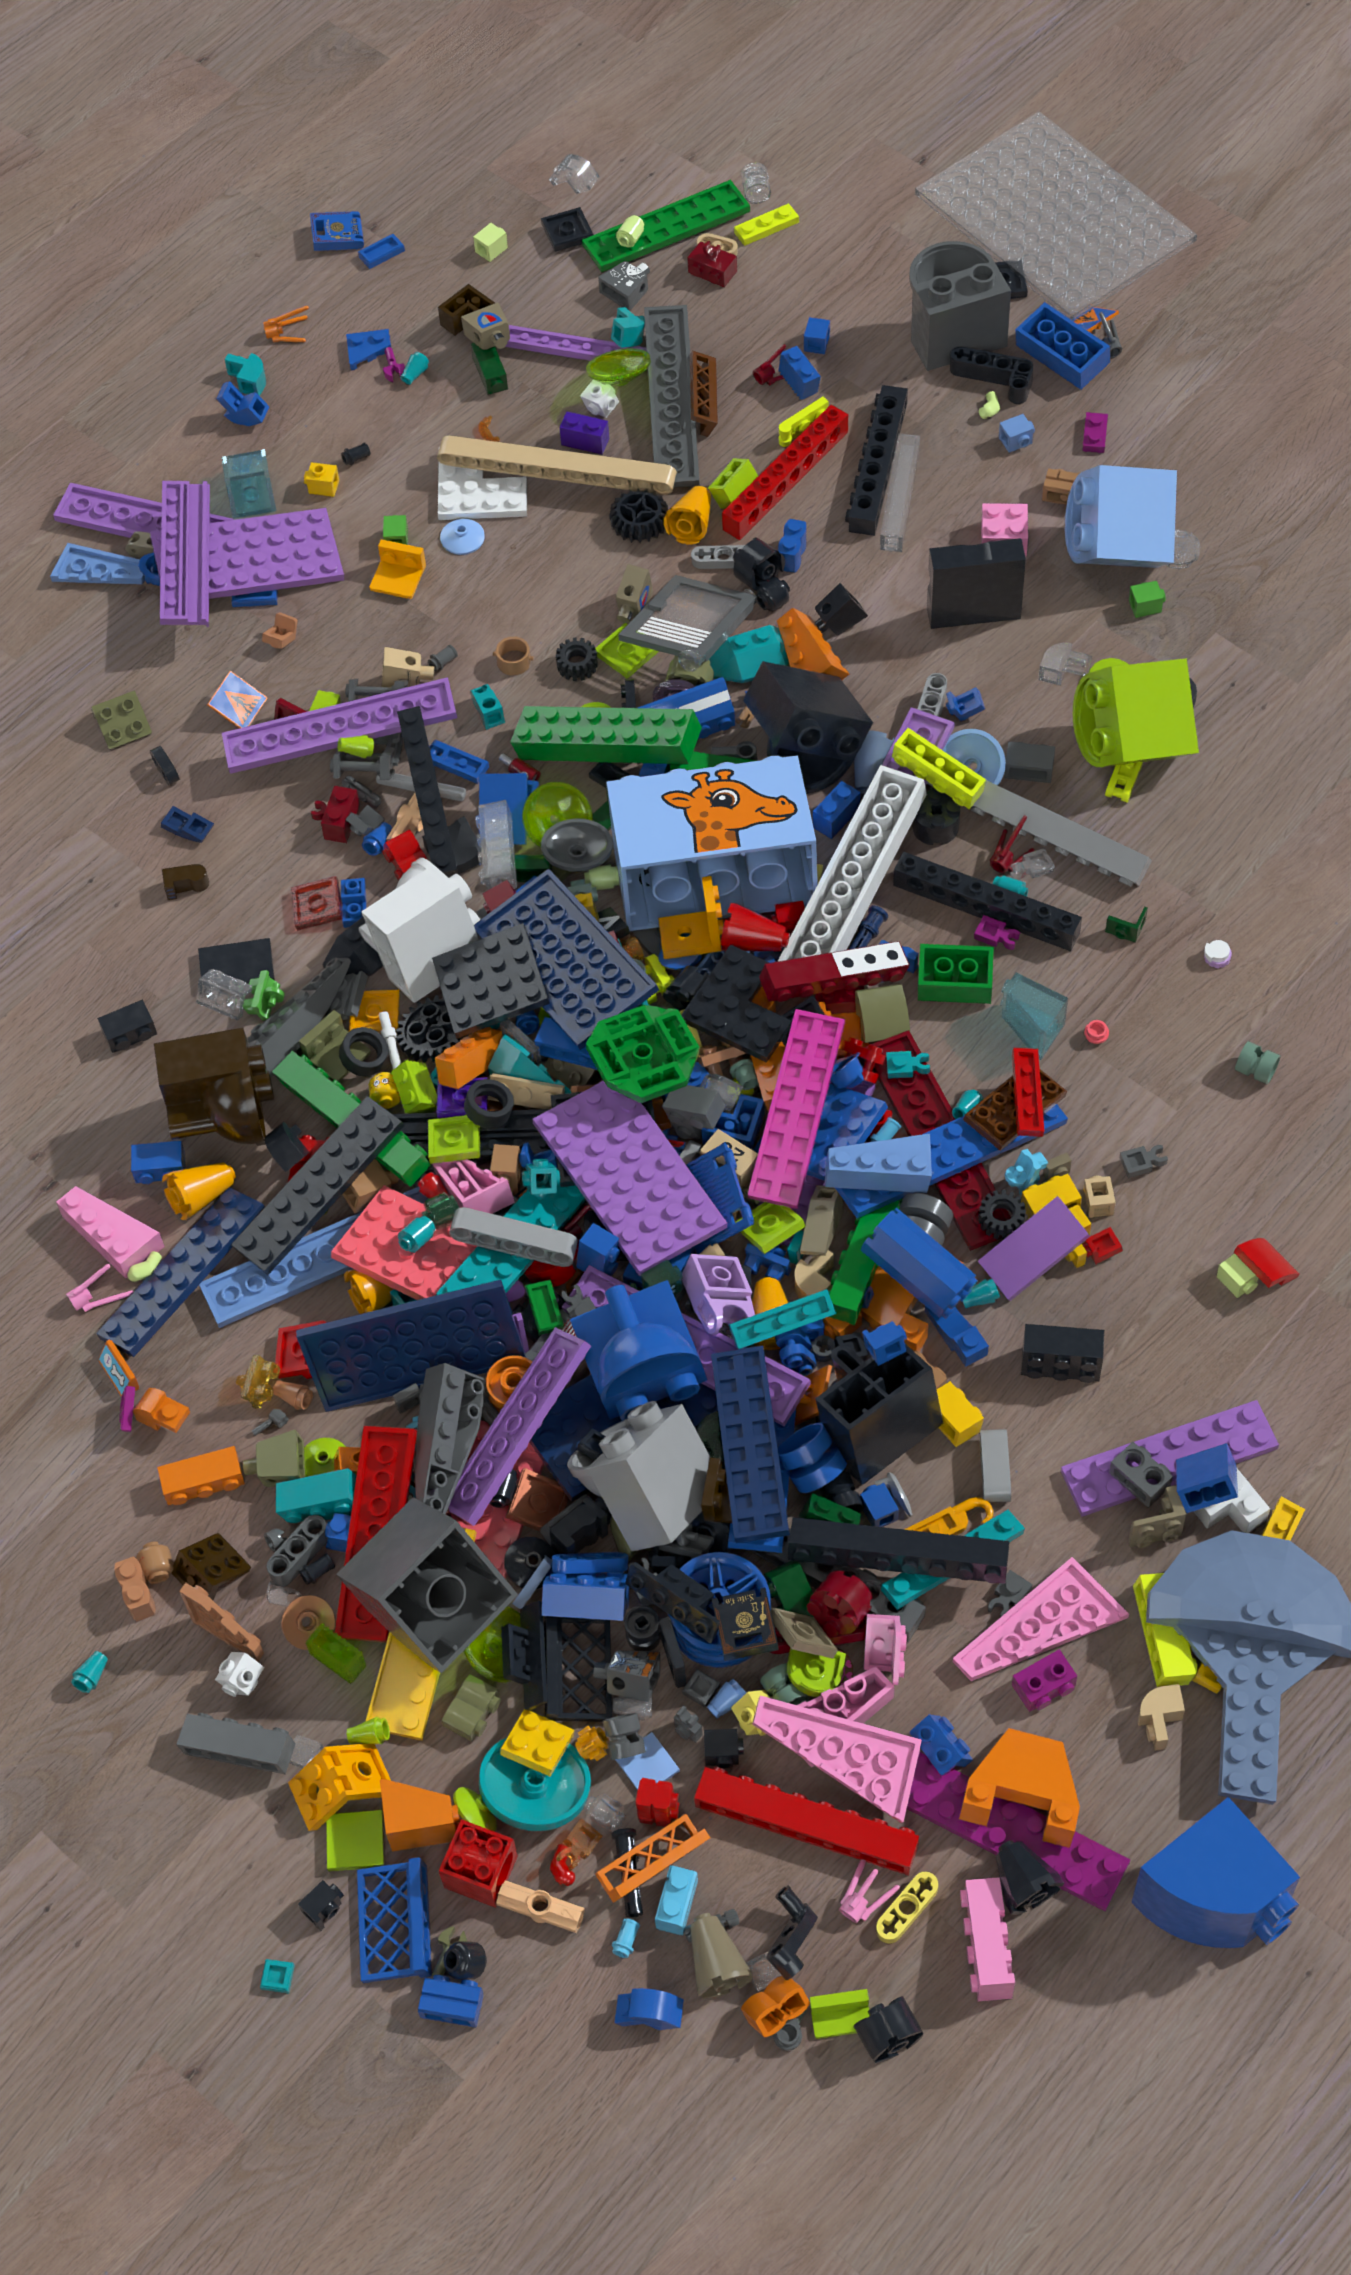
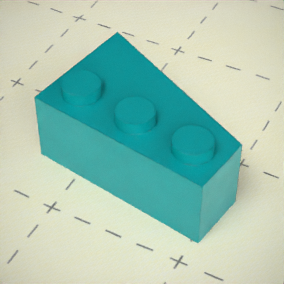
M347 1468L276 1483V1513L289 1523H299L311 1515H319L324 1520H332L334 1513L351 1516L357 1475Z

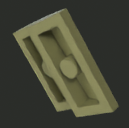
M901 984L855 991L856 1015L860 1017L861 1041L865 1043L880 1041L902 1032L910 1031L908 1008Z

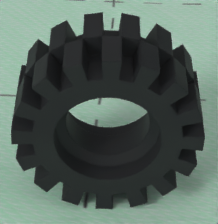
M575 637L572 642L567 639L565 644L561 643L559 645L560 648L556 650L557 670L558 672L560 671L562 677L565 675L567 680L572 677L573 681H577V678L583 681L585 680L584 676L590 678L591 672H596L598 667L597 651L594 644L591 645V641L587 640L585 643L584 638H580V641H577V637ZM574 656L585 658V660L578 663L568 661Z
M996 1190L993 1191V1196L987 1194L985 1200L981 1201L979 1224H981L983 1231L986 1229V1234L989 1237L994 1233V1239H998L999 1235H1002L1004 1240L1008 1234L1010 1235L1025 1223L1024 1202L1021 1203L1019 1195L1014 1198L1015 1193L1012 1191L1009 1195H1006V1190H1002L1001 1194H998ZM996 1209H1007L1011 1212L1012 1217L1007 1221H999L993 1217L992 1213Z

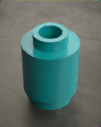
M1003 875L1002 877L996 876L992 883L1026 897L1028 895V888H1026V883Z
M426 1216L415 1218L398 1233L399 1245L405 1251L412 1253L418 1251L433 1237L435 1225Z

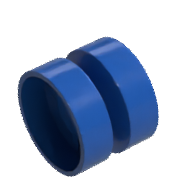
M822 1423L810 1424L799 1429L778 1446L779 1461L784 1469L791 1470L789 1476L800 1493L811 1492L835 1479L847 1465L838 1447L830 1446L832 1438Z

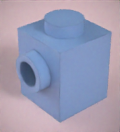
M1024 414L1000 422L999 439L1008 452L1032 444L1035 428L1033 423L1028 421Z

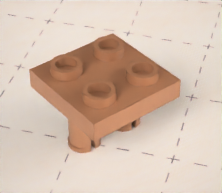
M721 1041L722 1045L717 1047L712 1046V1044L700 1047L696 1062H699L708 1071L710 1087H717L718 1084L723 1085L726 1083L719 1062L728 1059L732 1067L738 1061L744 1060L743 1054L745 1052Z

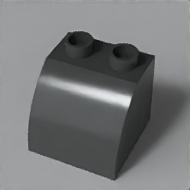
M414 1497L336 1574L369 1613L415 1655L441 1674L518 1595L456 1520Z

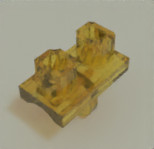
M253 1355L246 1374L238 1375L236 1378V1384L242 1387L240 1391L241 1398L249 1401L254 1409H261L263 1402L272 1400L274 1392L268 1382L269 1379L278 1377L280 1367L272 1361H265L260 1355Z

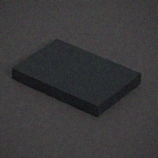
M270 938L198 948L203 993L249 986L250 979L259 978L260 972L265 970L269 972L270 978L275 980Z

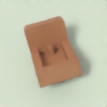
M278 612L275 616V625L263 633L262 642L268 643L274 648H284L296 638L297 619Z

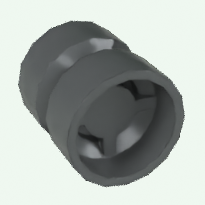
M630 1713L603 1720L605 1734L611 1738V1741L608 1743L611 1760L627 1758L646 1752L643 1736L637 1733L641 1729L638 1713Z

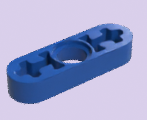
M622 1552L557 1554L552 1556V1572L559 1574L622 1572L628 1570V1555Z

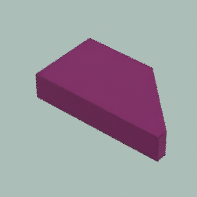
M126 1386L121 1396L119 1422L121 1424L120 1430L124 1432H131L135 1397V1387Z

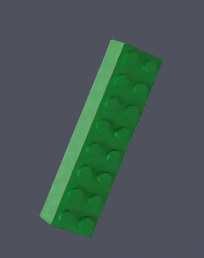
M524 706L510 743L521 760L689 764L702 727L693 709Z

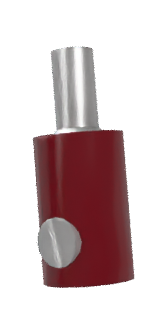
M505 754L500 755L499 761L509 766V773H526L527 780L539 781L540 771L520 758L513 760Z

